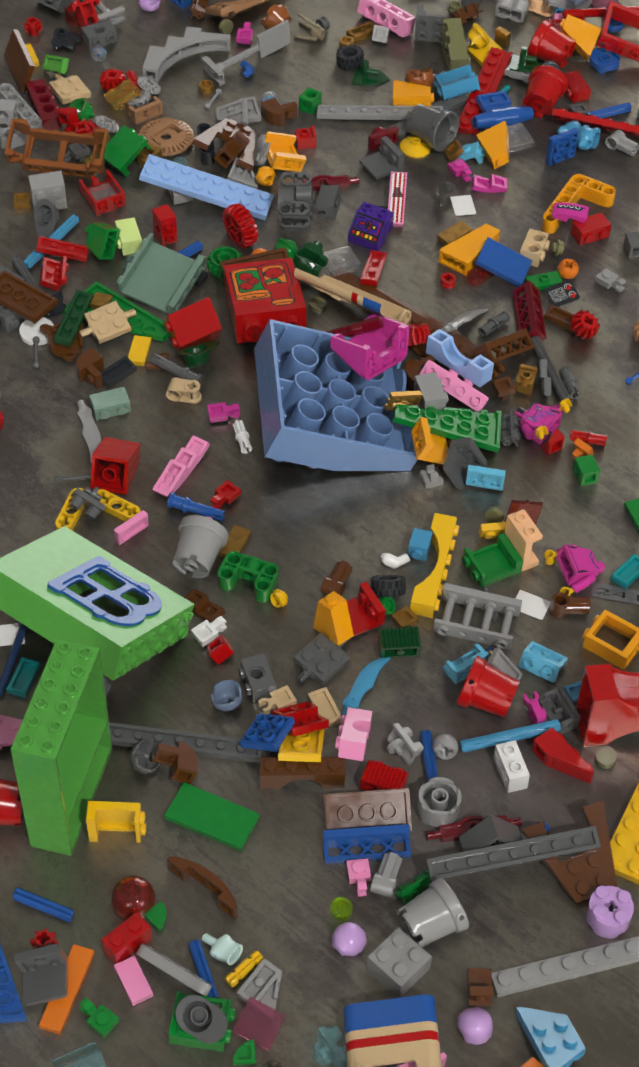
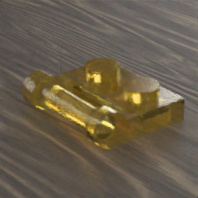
M129 78L114 89L109 90L104 94V97L116 111L121 105L135 96H140L142 93Z

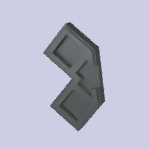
M538 359L537 377L538 381L541 382V394L545 396L552 395L551 377L547 375V359Z

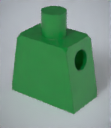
M91 223L85 228V233L88 234L86 246L99 260L113 259L120 229L107 223Z

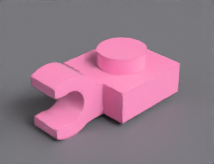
M368 858L347 860L349 884L356 883L358 897L367 896L366 882H371Z

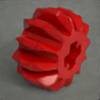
M106 69L105 72L101 73L100 84L103 90H107V93L120 92V90L125 88L126 77L124 72L119 71V69Z
M581 310L575 313L569 324L572 327L571 331L576 333L575 336H580L581 340L591 339L598 333L600 327L598 323L599 318H595L594 313L590 314L589 310Z

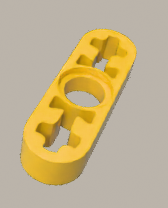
M77 488L69 493L55 521L56 530L65 525V527L73 531L85 507L82 504L81 508L73 514L66 512L69 509H73L69 506L72 499L71 494Z
M99 489L97 494L102 496L99 502L107 506L104 511L125 522L141 512L137 505L104 489ZM114 504H120L121 508L113 509L112 506Z

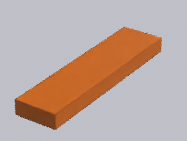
M73 944L68 955L67 996L48 1002L39 1023V1029L59 1035L62 1034L95 955L94 950Z

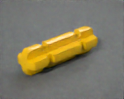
M254 951L250 954V958L243 960L233 969L234 972H230L225 976V982L230 987L236 986L239 983V979H244L255 969L254 966H258L262 962L263 956L260 952Z

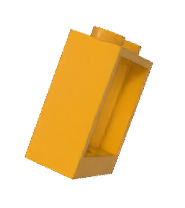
M604 610L601 615H597L594 618L592 627L587 628L582 636L584 639L583 648L625 670L639 651V628L607 610ZM603 624L631 639L623 651L595 636Z

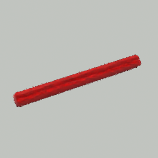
M626 6L639 12V6ZM606 8L566 9L562 12V16L564 19H566L567 15L576 18L581 16L584 18L603 17Z

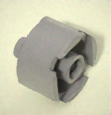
M435 777L420 787L417 812L423 824L439 827L440 825L451 824L456 821L460 812L462 795L460 789L454 785L453 781L444 777Z

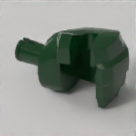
M314 241L313 243L303 244L293 260L295 268L318 277L321 268L328 264V258L322 250V243Z

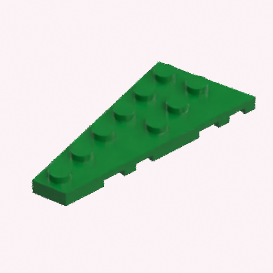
M96 281L84 291L92 293L93 297L96 292L112 295V302L117 301L119 307L124 312L134 308L137 315L127 318L131 326V331L128 333L152 337L153 340L164 342L171 336L170 332H167L165 329L164 321ZM70 303L66 305V309L61 313L62 315H65ZM89 307L87 313L95 309Z
M396 404L394 408L393 422L413 428L419 418L424 417L428 419L430 433L451 440L472 437L477 447L496 453L500 448L502 411H496L495 413H488L487 410L472 412L470 409L448 407L438 410L432 406L423 409L417 405Z

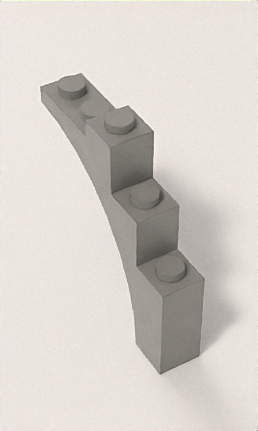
M186 27L184 37L168 36L165 47L149 46L142 68L143 76L159 83L163 73L175 62L185 57L207 51H230L231 35L202 32V28Z

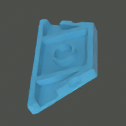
M516 1007L515 1014L543 1067H569L573 1061L584 1056L586 1048L567 1015Z

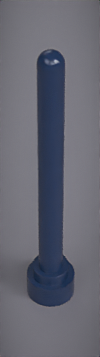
M19 621V630L0 678V697L4 694L26 631L30 629Z

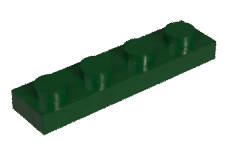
M76 290L54 336V343L72 346L85 318L84 314L87 313L93 299L92 293Z

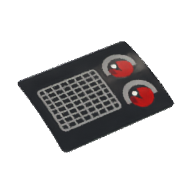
M570 280L544 289L552 304L557 307L580 298Z

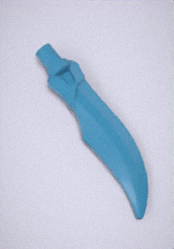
M391 657L379 658L363 668L356 678L349 695L343 700L344 709L341 715L347 714L348 707L359 708L363 695L373 688L379 672L390 661Z

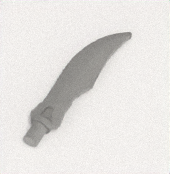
M477 309L463 313L451 322L444 324L441 330L450 333L463 323L469 322L478 315L487 312L488 309Z
M79 400L77 402L79 407L77 415L83 425L82 435L87 443L90 452V463H92V454L101 443V436L93 419L92 409L85 405L84 400Z

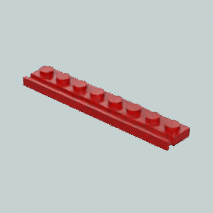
M491 47L478 76L480 90L475 89V91L471 92L459 118L458 132L469 135L472 133L475 136L479 134L480 129L473 128L472 117L484 113V111H481L476 102L477 95L497 92L513 52L510 51L508 53L506 50Z
M553 108V119L567 122L578 121L581 125L610 131L619 129L625 134L639 137V125H630L623 121L616 122L609 118L602 119L595 115L587 116L580 112H568L566 109Z

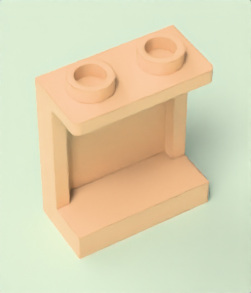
M524 509L507 515L505 534L523 559L522 571L538 566L539 560L532 551V545L534 542L542 540L543 535Z

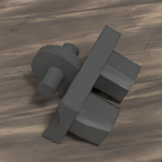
M96 486L93 490L86 487L84 492L77 488L71 494L72 499L69 506L79 510L82 504L86 505L89 508L84 515L91 520H94L107 507L99 502L102 496L97 494L99 488Z

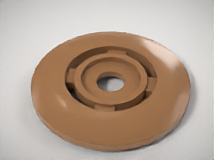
M174 118L152 120L146 123L138 133V136L143 135L148 139L147 143L161 148L162 156L180 154L189 149L194 140L192 128L187 123ZM164 135H169L171 138L168 140H164L161 137Z

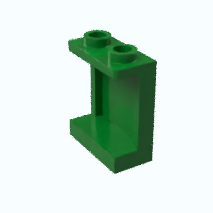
M123 125L106 145L103 161L127 178L130 174L127 167L144 147L148 150L151 147L148 145L146 137L143 135L138 136V133L132 127L128 129Z
M505 533L498 535L496 543L471 552L468 547L464 548L461 558L463 565L471 572L472 579L477 581L480 587L522 572L523 559Z

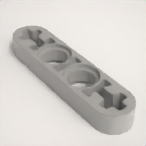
M141 943L136 952L141 958L205 996L209 994L213 986L212 984L150 946Z

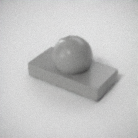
M500 648L493 650L487 664L520 681L523 674Z

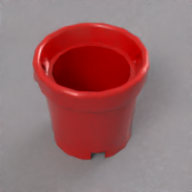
M544 20L531 39L527 55L535 56L537 59L564 68L568 63L566 60L574 52L576 40L556 29L548 20Z
M539 65L533 68L528 77V87L522 105L532 107L534 117L542 118L543 115L549 116L558 100L568 89L566 76L557 68L548 65Z
M477 655L456 705L464 708L470 706L505 718L520 681L487 664V660ZM470 680H473L474 683H473V684H469V681H470Z
M0 779V826H21L23 808L18 783Z

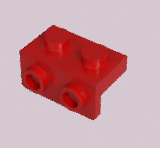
M63 256L60 262L44 257L41 263L39 285L59 291L62 285L65 286L67 281L65 274L68 270L67 257Z

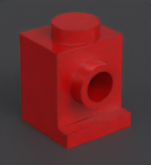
M311 125V128L295 129V133L292 135L296 136L297 150L316 148L317 135L314 125Z

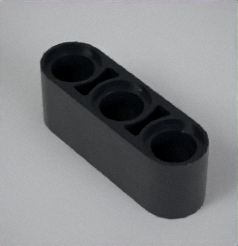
M207 123L199 124L197 126V136L211 128V125ZM214 140L207 151L199 147L200 160L203 165L210 166L215 163L213 158L215 156Z

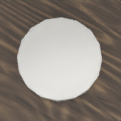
M43 317L35 324L25 320L19 328L20 338L24 343L33 346V337L38 336L40 338L38 346L47 344V338L40 332V326L42 324L54 326V324Z

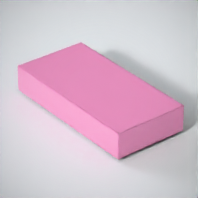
M142 510L115 528V542L121 545L149 526L148 513Z
M135 956L114 965V969L132 1006L154 997Z

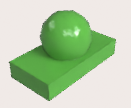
M46 54L42 70L65 74L68 70L69 59Z

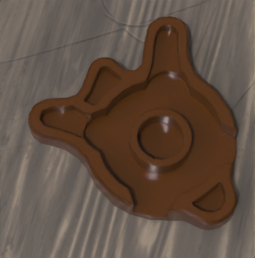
M61 322L55 326L42 324L40 332L47 338L49 350L67 362L74 361L83 348V339L79 333L80 330H83V323L72 346L54 343V336Z

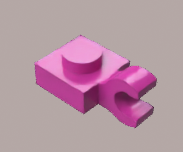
M245 22L243 29H238L236 43L251 45L254 30L250 28L251 22Z
M462 159L448 163L447 169L455 177L461 176L464 182L471 181L469 174H472V171Z
M225 402L207 405L210 423L226 421L228 416L231 418L240 417L239 404L226 406Z
M536 691L533 692V699H529L526 694L523 695V703L528 708V715L532 724L545 722L547 718L545 709L541 708L538 702L539 694Z

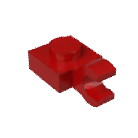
M225 481L215 490V496L210 499V502L213 503L211 507L220 509L224 502L229 505L241 495V489L230 481Z

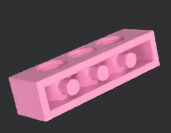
M386 0L359 1L357 12L362 14L363 17L373 20L376 24L390 27V31H393L399 37H406L413 33L415 16Z

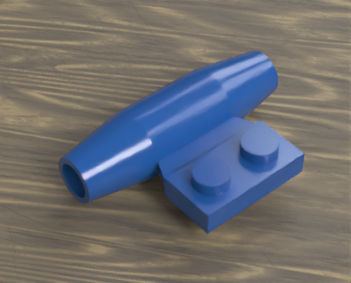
M505 91L477 95L476 102L484 113L473 116L472 125L474 129H489L505 121L507 127L515 126L533 119L534 112L532 107L511 106V101Z

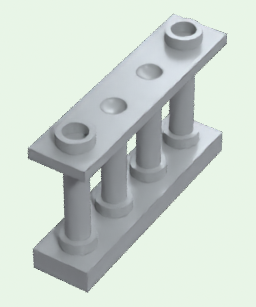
M445 583L442 600H446L447 603L442 620L435 618L433 632L442 636H453L496 646L500 649L511 650L513 636L508 635L512 617L520 616L522 600ZM455 603L466 605L461 624L450 622ZM474 607L485 609L481 629L469 626ZM493 612L505 614L500 633L489 631Z

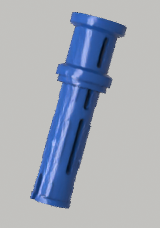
M171 492L168 498L167 508L169 509L176 508L182 510V513L192 512L205 517H211L220 522L225 517L223 515L225 510L192 501L191 497L187 496L185 498L176 495L175 492Z

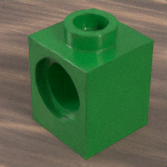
M310 87L299 97V110L311 115L316 112L318 105H322V92Z
M593 455L575 458L573 472L580 486L598 483L600 469Z

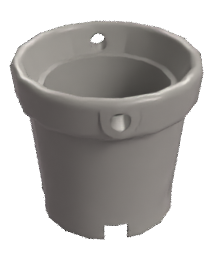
M189 515L181 520L178 527L180 536L172 565L184 575L188 571L193 573L192 578H205L208 576L219 551L226 546L229 539L228 532L224 526L213 519L200 515Z
M441 877L436 878L429 884L428 889L405 906L396 910L398 917L403 915L405 918L401 925L406 934L422 948L453 932L459 933L469 928V921L460 901L451 887Z

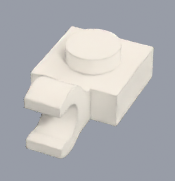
M219 616L211 623L205 620L191 629V635L204 647L219 637L218 632H223L227 628L225 625L226 620L222 616Z

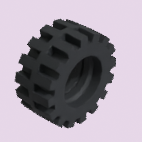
M349 44V46L344 45V47L341 46L340 49L338 48L336 52L338 67L346 70L361 68L364 60L363 49L360 46L357 47V45L352 46V44Z
M392 574L373 576L371 578V589L378 597L402 596L406 594V578L401 575Z

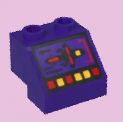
M364 201L355 213L348 232V241L370 250L379 251L385 243V237L393 228L394 212Z

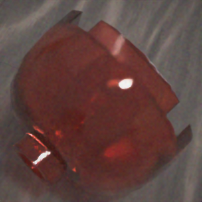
M130 875L122 878L116 883L112 891V907L117 915L123 917V920H127L136 912L145 919L144 914L151 910L156 903V895L152 884L140 876Z

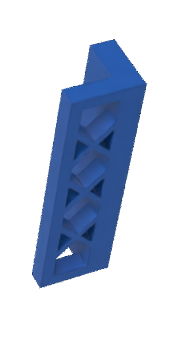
M405 824L323 830L325 864L345 863L347 860L367 858L368 861L383 860L384 854L390 852L398 854L400 858H411L410 826ZM396 843H405L406 851L397 852L392 847ZM374 845H381L385 848L382 853H375L371 850ZM353 846H359L363 849L359 855H354L349 850ZM328 848H338L342 852L339 856L329 857Z

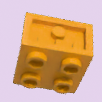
M420 417L411 430L416 459L444 464L448 453L446 438L430 433L428 419Z

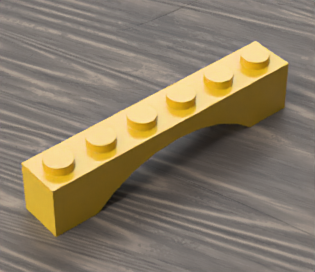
M439 513L434 514L431 525V532H433L432 544L435 547L438 561L432 573L414 588L410 609L415 615L433 618L434 612L439 610L441 600L438 599V596L443 595L444 584H442V581L447 579L448 569H446V565L450 566L452 555L450 551H454L456 540H453V538L458 536L460 527L456 525L457 517Z

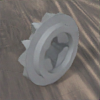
M145 76L138 78L137 84L143 91L150 92V94H159L161 87L157 82Z
M147 91L135 92L127 99V104L133 108L144 106V104L152 99L151 94Z
M102 115L96 116L95 123L97 126L108 130L109 133L118 132L119 124L115 120Z

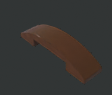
M173 856L167 859L170 872L184 882L191 876L217 896L218 908L234 920L238 917L235 899L228 887L218 876L191 860Z

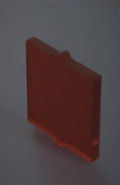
M511 500L507 515L524 509L536 525L543 502Z

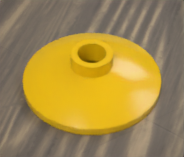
M416 136L407 137L400 143V150L404 155L411 158H422L431 152L429 144Z

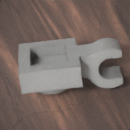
M607 268L595 276V282L607 289L612 287L617 292H622L625 289L622 285L626 281Z

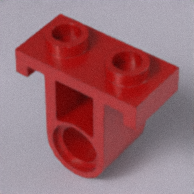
M77 0L71 2V6L66 8L68 14L75 11L80 27L89 25L87 19L90 20L91 24L99 22L94 7L100 4L99 0H84L81 3Z

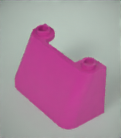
M374 313L366 319L379 316V314ZM381 316L384 324L383 328L357 335L349 340H345L344 335L337 333L331 336V349L361 378L370 380L405 359L408 352L409 325Z

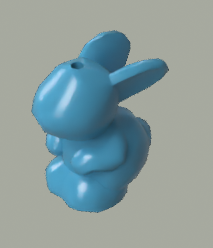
M571 121L558 128L557 132L560 134L576 127L579 130L576 146L581 150L595 149L598 146L600 140V129L598 127L591 129L588 125L581 126L578 121Z

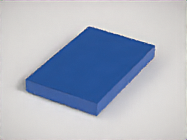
M487 237L475 264L519 287L525 279L532 260Z

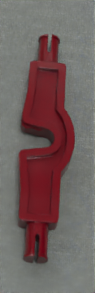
M318 175L312 178L311 186L312 191H319L321 184L339 185V188H348L350 184H359L360 180L359 177L349 178L348 175Z
M506 815L496 816L516 826H522L520 817L507 819ZM469 816L458 823L440 825L439 830L426 831L427 841L440 839L442 843L460 841V836L466 833L468 829L480 823L485 817Z

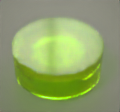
M339 897L333 900L331 903V915L336 920L344 921L351 917L353 905L349 899Z

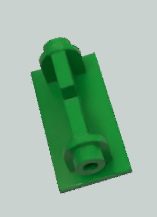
M427 869L413 878L415 883L408 881L402 886L397 887L395 894L399 899H403L404 906L429 888L431 882Z

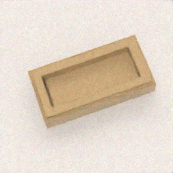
M327 687L308 693L307 697L310 703L318 706V714L329 720V727L341 723L342 715Z

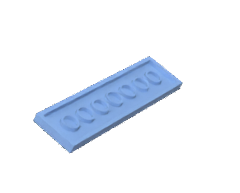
M149 154L139 177L141 181L224 208L240 203L249 210L252 217L264 221L274 198V194Z

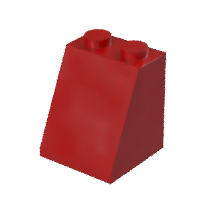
M210 297L167 315L164 322L166 331L170 332L172 347L176 348L177 353L183 348L192 347L210 340H218L222 330Z
M105 437L92 454L90 488L93 489L96 486L108 492L127 495L140 461L141 443Z

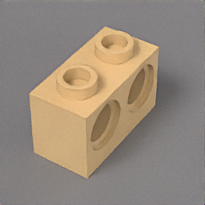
M529 229L520 254L532 260L530 266L538 267L540 262L544 261L545 250L548 251L550 241L548 240L549 233Z

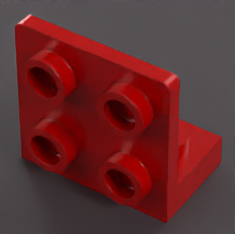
M367 581L361 583L358 597L347 601L354 636L385 624V608Z

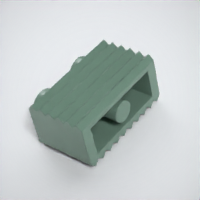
M125 387L89 395L90 406L97 421L131 412L130 399Z

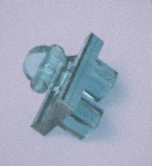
M337 1025L328 1029L324 1026L318 1028L319 1035L316 1037L318 1043L314 1045L316 1050L313 1056L316 1063L323 1061L326 1066L333 1063L335 1067H346V1044L340 1048L336 1044L343 1036Z

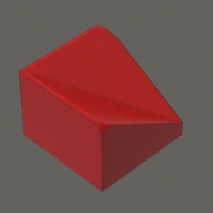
M76 108L56 109L59 123L72 127L74 122L79 121Z
M556 429L549 441L541 445V449L547 456L563 449L564 435Z
M220 635L206 646L209 655L217 664L222 663L234 654L231 644L223 635Z

